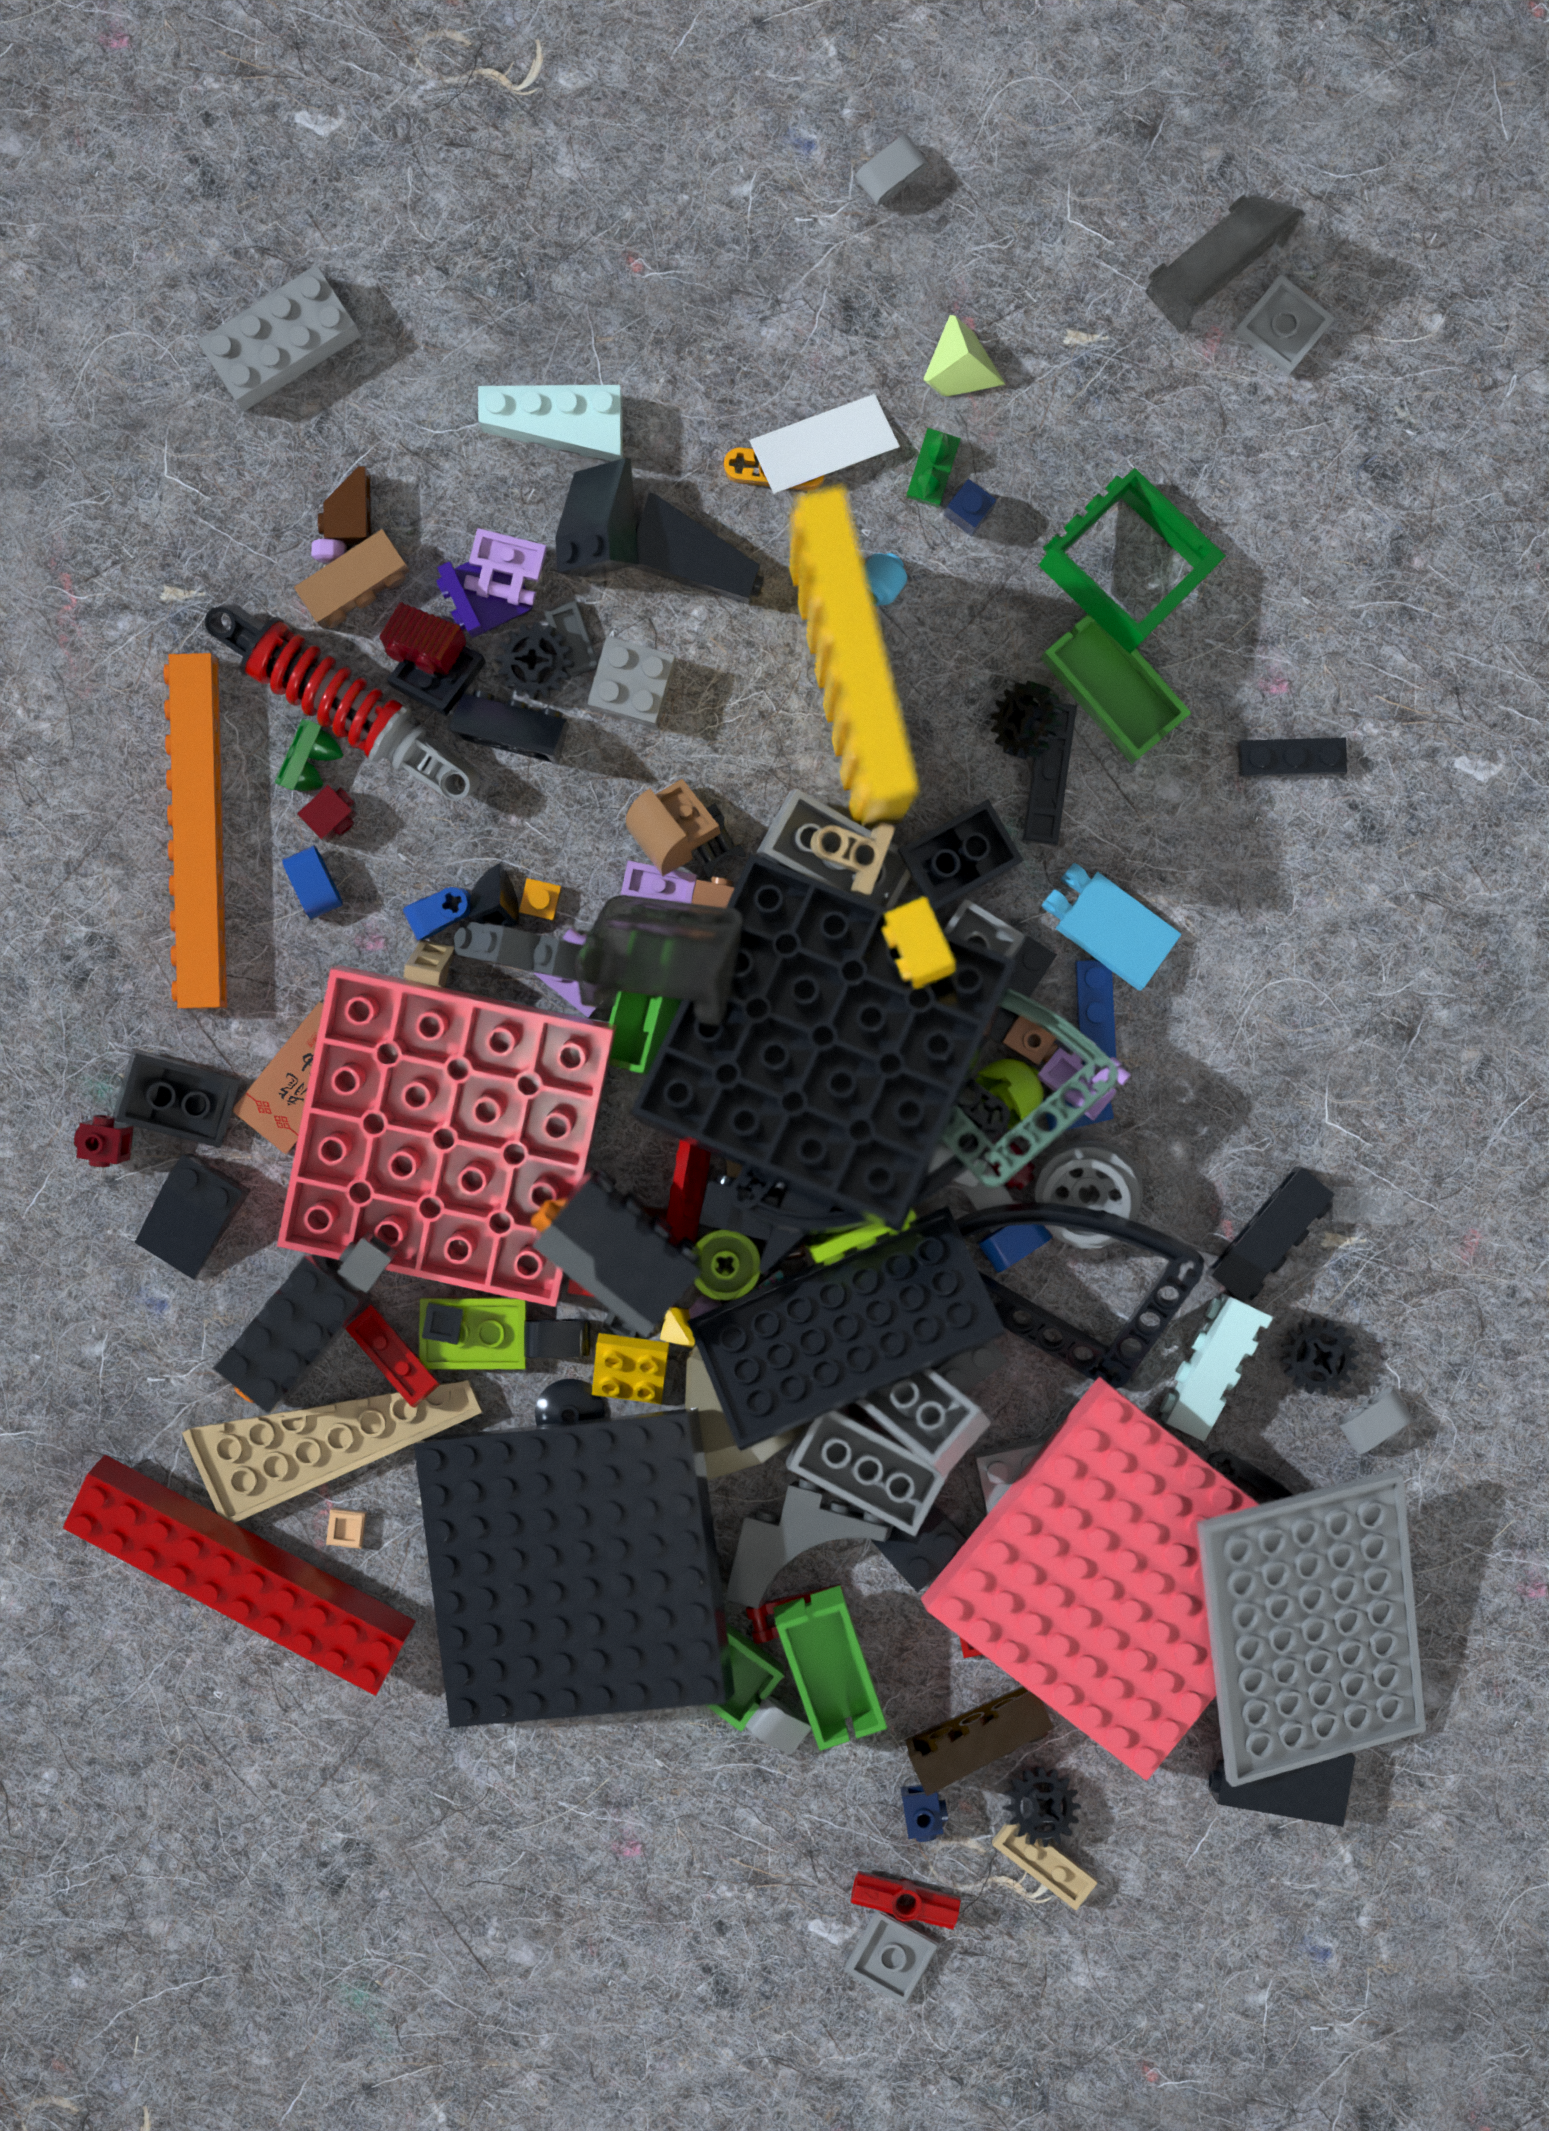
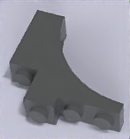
M461 920L459 929L454 936L455 947L453 955L620 992L622 991L629 961L627 956L491 924Z
M802 1477L800 1482L794 1481L788 1485L780 1519H776V1513L764 1509H757L756 1513L751 1512L745 1516L725 1599L759 1609L766 1603L771 1587L781 1571L803 1551L827 1541L843 1538H864L885 1542L891 1535L893 1525L868 1511H865L864 1514L851 1511L852 1506L843 1502L831 1501L830 1505L826 1504L829 1490L820 1488L816 1483Z

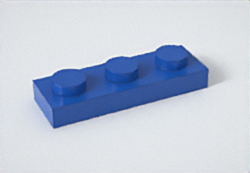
M1098 960L1076 961L1078 1031L1096 1043V1046L1110 1059L1112 1057L1116 1058L1112 970ZM1085 1061L1081 1063L1084 1066L1087 1065Z

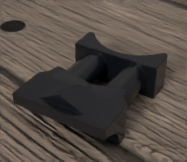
M716 803L707 807L706 810L719 825L721 834L714 838L723 854L717 857L709 841L696 848L705 862L702 868L709 878L712 876L714 866L720 859L730 855L746 857L741 845L735 846L725 829V818Z

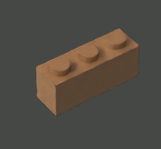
M381 529L294 586V589L315 621L322 628L326 626L333 628L345 621L347 618L346 613L358 606L359 609H362L374 602L377 598L375 594L384 588L393 589L406 580L405 575L410 570L386 533Z

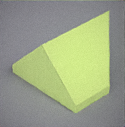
M950 315L923 380L939 394L946 397L1005 385L975 333L959 318Z

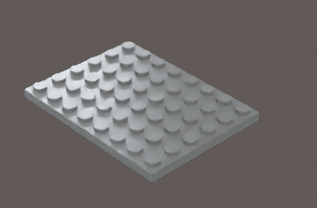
M1395 1469L1197 1522L1226 1781L1232 1787L1426 1731L1402 1473Z

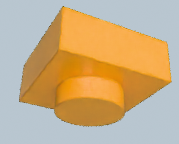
M527 878L519 913L554 921L562 886Z

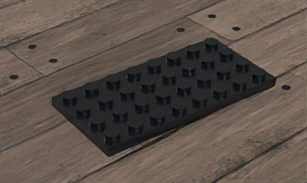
M949 1206L909 1222L910 1227L902 1231L901 1234L890 1235L889 1232L876 1237L877 1242L867 1248L857 1250L855 1246L844 1251V1257L836 1262L825 1265L821 1261L687 1321L735 1444L740 1452L1006 1335L1005 1329Z

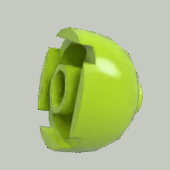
M1013 1058L1000 1059L990 1063L977 1073L981 1076L975 1080L1008 1106L1010 1121L1007 1128L1010 1130L1014 1129L1043 1103L1042 1081L1038 1078V1070Z

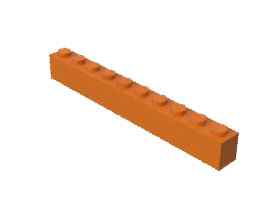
M212 653L168 654L169 664H165L163 669L165 685H169V699L165 700L164 712L166 720L170 721V734L166 735L165 748L167 755L171 756V770L166 772V784L168 791H172V805L167 807V820L169 826H173V840L168 842V856L170 861H174V875L169 877V892L175 899V910L170 912L171 931H175L176 945L171 947L170 957L172 966L176 967L177 981L172 982L171 994L173 1001L177 1002V1008L180 1009L227 1008L219 661Z

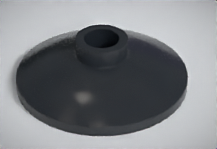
M561 1379L550 1384L539 1396L535 1407L536 1425L568 1422L562 1416L563 1411L566 1409H571L575 1412V1419L573 1421L605 1418V1407L601 1396L592 1395V1386L579 1379Z

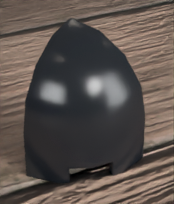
M499 863L489 869L473 888L470 899V917L480 924H485L486 920L493 923H501V926L508 928L519 925V908L513 884Z

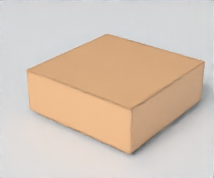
M331 1508L326 1545L361 1549L364 1542L367 1512Z

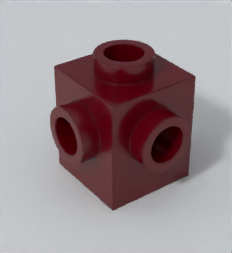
M94 1115L92 1120L80 1123L75 1132L76 1158L89 1160L88 1165L94 1167H110V1163L119 1164L130 1160L134 1126L116 1123L113 1116Z

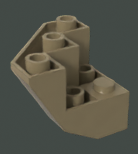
M697 1345L688 1354L685 1409L698 1407L707 1480L763 1463L796 1439L804 1429L806 1423L740 1452L735 1444Z

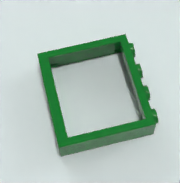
M1135 467L1123 479L1119 475L1116 476L1105 488L1108 494L1104 497L1098 493L1084 508L1088 512L1084 517L1077 513L1063 528L1067 532L1063 537L1058 534L1054 535L1043 547L1047 554L1038 564L1053 581L1129 654L1144 641L1226 556ZM1121 498L1194 568L1139 624L1066 554Z

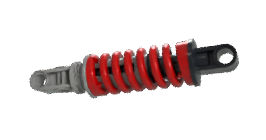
M235 604L214 607L207 612L205 616L206 630L211 636L243 657L240 663V672L242 674L250 676L260 684L270 683L273 693L277 695L286 694L287 702L293 706L301 705V709L306 716L313 717L317 715L319 725L322 727L332 726L335 736L339 738L348 736L350 746L362 749L366 757L373 764L378 763L382 758H386L393 762L392 766L398 771H401L403 768L406 769L417 780L429 785L452 801L461 800L478 789L480 780L477 771L453 755L445 746L427 737V730L422 726L416 727V725L411 724L409 721L412 713L410 707L402 705L395 699L389 700L385 705L380 702L383 697L381 689L375 688L369 694L366 693L367 680L360 677L354 683L349 681L352 676V670L349 667H342L336 672L334 670L336 658L333 656H327L318 666L316 662L320 657L321 649L317 645L310 646L302 655L301 651L305 645V637L300 634L294 636L289 631V626L280 617H274L264 624ZM224 613L231 619L229 630L225 629L222 625L221 619ZM455 774H459L464 778L466 783L464 791H460L454 786L453 777Z

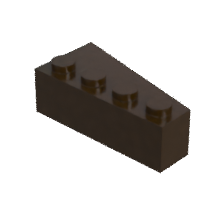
M1021 1686L906 1738L905 1741L909 1759L928 1797L992 1761L1014 1752L1016 1748L1027 1742L1033 1743L1045 1738L1049 1734L1048 1731L1054 1727L1041 1699L1026 1687Z

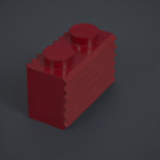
M403 602L399 603L379 636L385 648V653L390 658L398 662H403L404 659L412 661L420 670L428 674H433L437 671L448 675L449 670L452 669L453 664L456 662V658L459 657L463 647L466 646V639L461 627L457 623L453 624L451 621L448 622L439 616L436 617L428 612H423L421 609H416L408 604L405 605Z

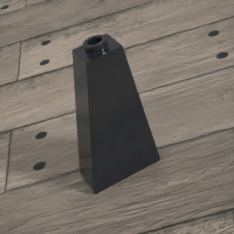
M649 492L636 532L639 565L631 566L632 568L750 605L752 596L759 597L764 577L759 575L760 565L658 495Z
M1349 1753L1234 1787L1226 1781L1224 1759L1217 1761L1216 1771L1211 1770L1208 1790L1212 1792L1211 1795L1219 1805L1343 1827L1356 1757L1353 1753Z

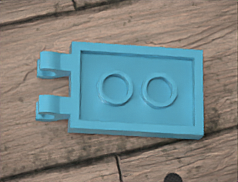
M1073 863L1061 880L1080 893L1075 902L1070 905L1066 897L1054 889L1041 906L1061 920L1055 929L1138 991H1141L1182 934L1098 871L1090 878L1081 866Z

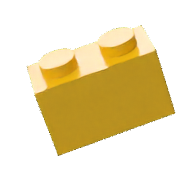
M926 897L885 914L887 926L883 927L882 931L889 947L897 946L901 958L896 960V963L904 981L911 979L916 989L955 972L953 958Z

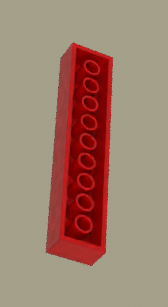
M106 1454L87 1473L63 1526V1529L374 1696L377 1695L416 1623V1620Z

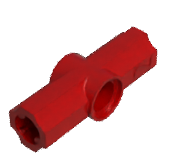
M858 1870L854 1879L850 1902L891 1913L901 1921L917 1920L953 1930L957 1923L961 1898L917 1886L915 1882L909 1879L893 1880ZM903 1894H910L915 1898L908 1906H902L896 1902L898 1897Z

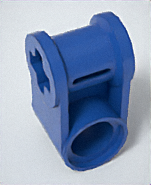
M448 887L404 907L402 910L417 941L430 938L445 930L446 927L469 916L471 894L465 889ZM451 896L462 899V902L458 904L459 911L449 909V904L453 902Z

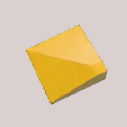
M671 1307L664 1317L660 1340L694 1348L695 1340L687 1322L691 1319L689 1309Z

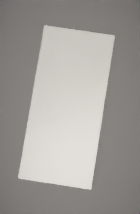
M875 394L749 440L773 494L900 447Z

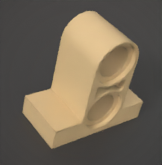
M882 822L877 823L873 827L870 838H866L840 827L829 826L817 830L811 838L810 845L813 853L820 859L857 872L850 891L862 896H869L873 890L895 827ZM826 833H831L837 839V848L832 853H828L822 847V838ZM859 846L866 847L870 852V860L865 866L860 865L855 858V851Z
M426 940L420 941L405 964L403 978L446 988L449 966L454 958V947Z

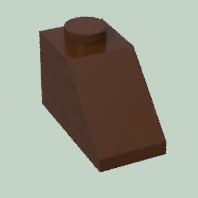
M358 466L323 502V513L318 514V531L320 535H324V539L340 540L346 545H358L372 536L371 474L365 466Z

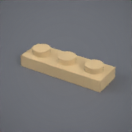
M1005 1823L992 1840V1845L1069 1906L1077 1910L1097 1885V1879L1050 1842L1048 1847H1039L1038 1840H1036L1034 1845L1025 1844L1026 1834L1022 1837H1015L1013 1834L1017 1826L1006 1825Z

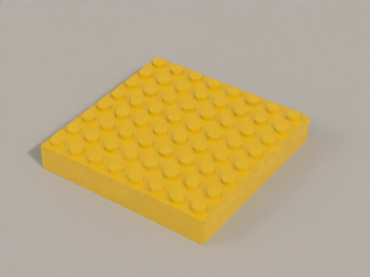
M843 487L797 497L796 510L791 511L792 528L790 530L792 536H790L789 570L793 586H798L799 600L797 602L802 621L808 619L806 639L810 655L817 654L814 671L819 689L825 688V697H823L825 717L827 723L834 722L831 740L835 756H842L843 762H841L842 766H840L841 770L839 771L844 791L851 790L852 797H850L848 805L850 818L868 830H872L875 824L881 822L887 825L900 823L917 792V786Z

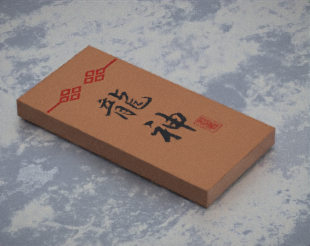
M322 1001L318 1002L232 1109L233 1113L285 1155L290 1153L298 1140L324 1005Z

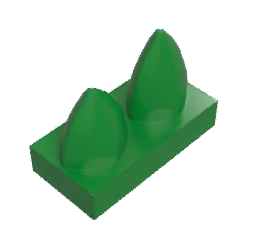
M927 428L906 498L937 508L940 507L961 438Z
M302 719L274 784L292 791H312L323 786L321 776L316 768L307 761V758L331 761L343 758L344 754L332 736L320 729L321 725Z

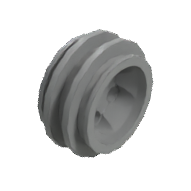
M1099 1140L1075 1141L1059 1148L1045 1162L1035 1187L1036 1203L1064 1204L1097 1211L1105 1210L1107 1213L1136 1222L1143 1202L1142 1178L1134 1162L1118 1147ZM1082 1168L1083 1170L1077 1176L1070 1172L1071 1170ZM1090 1185H1094L1098 1188L1099 1192L1094 1190L1091 1194H1088L1084 1191L1083 1187L1089 1188ZM1064 1186L1068 1188L1070 1194L1067 1197H1060L1057 1193V1188ZM1112 1189H1119L1122 1198L1119 1200L1111 1198L1110 1191ZM1044 1225L1060 1241L1078 1248H1103L1119 1241L1109 1236L1085 1230Z

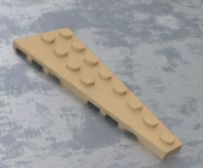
M470 1379L439 1385L415 1408L411 1407L399 1392L193 1427L185 1430L182 1434L218 1515L236 1523L479 1415L483 1412V1408Z

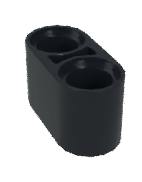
M537 1319L524 1321V1357L590 1356L589 1319Z

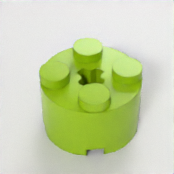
M716 1228L707 1232L698 1240L696 1245L700 1248L698 1254L701 1255L702 1272L694 1280V1283L702 1293L712 1299L733 1300L746 1295L755 1286L760 1274L758 1268L761 1257L756 1243L750 1236ZM730 1255L734 1258L732 1261L734 1269L732 1271L724 1269L721 1272L718 1270L720 1262L717 1258L719 1256L727 1258Z

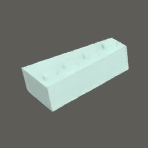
M620 385L478 386V422L483 432L522 442L529 441L555 450L562 449L579 453L580 456L593 459L595 457L610 462L623 459V407Z
M1221 1293L1219 1299L1215 1297L1211 1301L1206 1312V1317L1209 1320L1204 1330L1199 1329L1196 1332L1190 1346L1194 1351L1189 1361H1183L1175 1376V1380L1179 1382L1173 1394L1167 1393L1160 1407V1412L1163 1413L1161 1419L1166 1424L1204 1442L1226 1403V1397L1222 1395L1225 1389L1228 1391L1232 1390L1241 1376L1242 1365L1239 1363L1242 1358L1246 1359L1249 1355L1252 1356L1259 1344L1256 1340L1260 1325L1267 1328L1273 1318Z

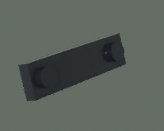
M1063 703L1054 704L1063 708V712L1056 716V720L1063 723L1062 727H1055L1054 729L1058 739H1049L1047 741L1049 750L1043 751L1038 749V757L1033 758L1022 841L1058 845L1077 705Z

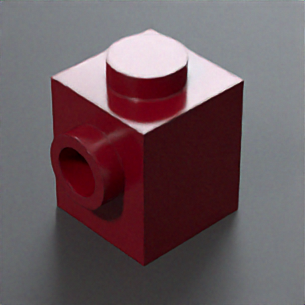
M329 785L297 813L316 835L327 843L336 834L340 837L348 832L355 824L352 819L357 815L351 807L355 801L342 787L336 791Z

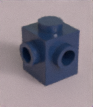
M921 1784L900 1787L908 1838H916L918 1842H927L936 1839L937 1835L944 1834L942 1822L949 1821L945 1799L938 1800L937 1792L927 1797Z

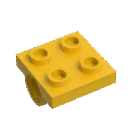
M599 1333L596 1345L592 1395L661 1404L669 1343Z

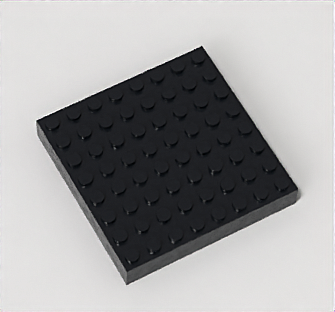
M750 854L630 1112L640 1123L901 1234L1017 973L1016 960L940 930L953 958L955 972L915 989L911 979L903 980L896 960L901 958L897 946L889 947L882 928L887 926L885 914L893 910Z
M698 1407L429 1437L414 1443L450 1728L726 1704L735 1694Z

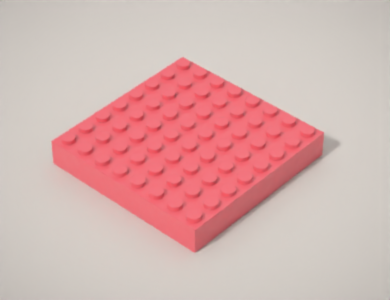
M342 965L331 968L277 1247L339 1260V1257L351 1241L357 1245L361 1238L369 1231L397 1251L385 1270L556 1307L561 1297L565 1272L532 1247L537 1229L532 1226L531 1219L546 1201L564 1199L587 1172L617 1025Z
M1099 1376L924 1593L921 1600L926 1611L1147 1781L1216 1696L1197 1522L1261 1504Z

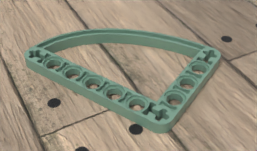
M1009 989L1001 1007L1022 1016L1056 1037L1081 1057L1087 1065L994 1146L957 1106L954 1113V1121L948 1126L942 1141L977 1180L989 1188H997L1005 1184L1111 1091L1116 1085L1118 1071L1114 1062L1090 1039L1043 1005ZM1095 1068H1098L1100 1071L1107 1068L1109 1070L1107 1077L1109 1081L1106 1083L1103 1080L1097 1081L1092 1086V1091L1096 1092L1092 1096L1087 1086L1079 1081L1084 1079L1086 1084H1089L1095 1077ZM1068 1091H1080L1085 1097L1083 1105L1079 1108L1068 1107L1063 1099ZM1049 1113L1056 1117L1058 1124L1055 1130L1043 1132L1038 1128L1036 1122L1042 1114ZM970 1134L978 1139L979 1146L976 1151L964 1153L959 1149L958 1141L962 1136ZM1017 1137L1027 1139L1031 1146L1029 1152L1024 1156L1014 1155L1009 1149L1010 1142ZM988 1149L990 1153L985 1154V1159L992 1166L997 1163L1001 1165L999 1168L1001 1176L996 1178L991 1175L986 1178L984 1176L986 1173L985 1165L979 1160L974 1166L970 1161L980 1158L984 1150Z

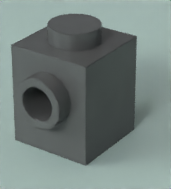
M368 1231L357 1245L351 1241L339 1257V1260L344 1263L338 1270V1273L343 1276L342 1280L347 1286L356 1291L362 1289L367 1293L389 1265L397 1251Z

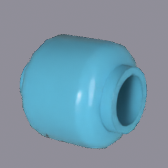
M874 553L862 566L872 606L889 605L907 583V573L903 568L904 564L898 556L892 553Z

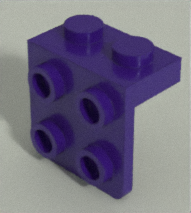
M450 561L437 567L441 578L436 580L439 589L445 599L452 598L457 608L451 612L452 616L462 630L467 629L472 639L533 609L532 605L524 603L514 605L507 603V599L492 595L486 598L478 596L476 591L464 589L466 575L480 578L482 570L480 567L470 565L469 561L456 568L452 566ZM494 571L492 581L511 585L513 576Z

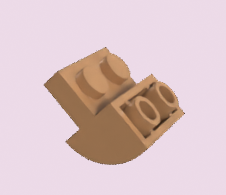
M683 779L657 794H654L651 788H649L633 802L626 815L627 830L662 876L692 860V850L721 834L717 822Z

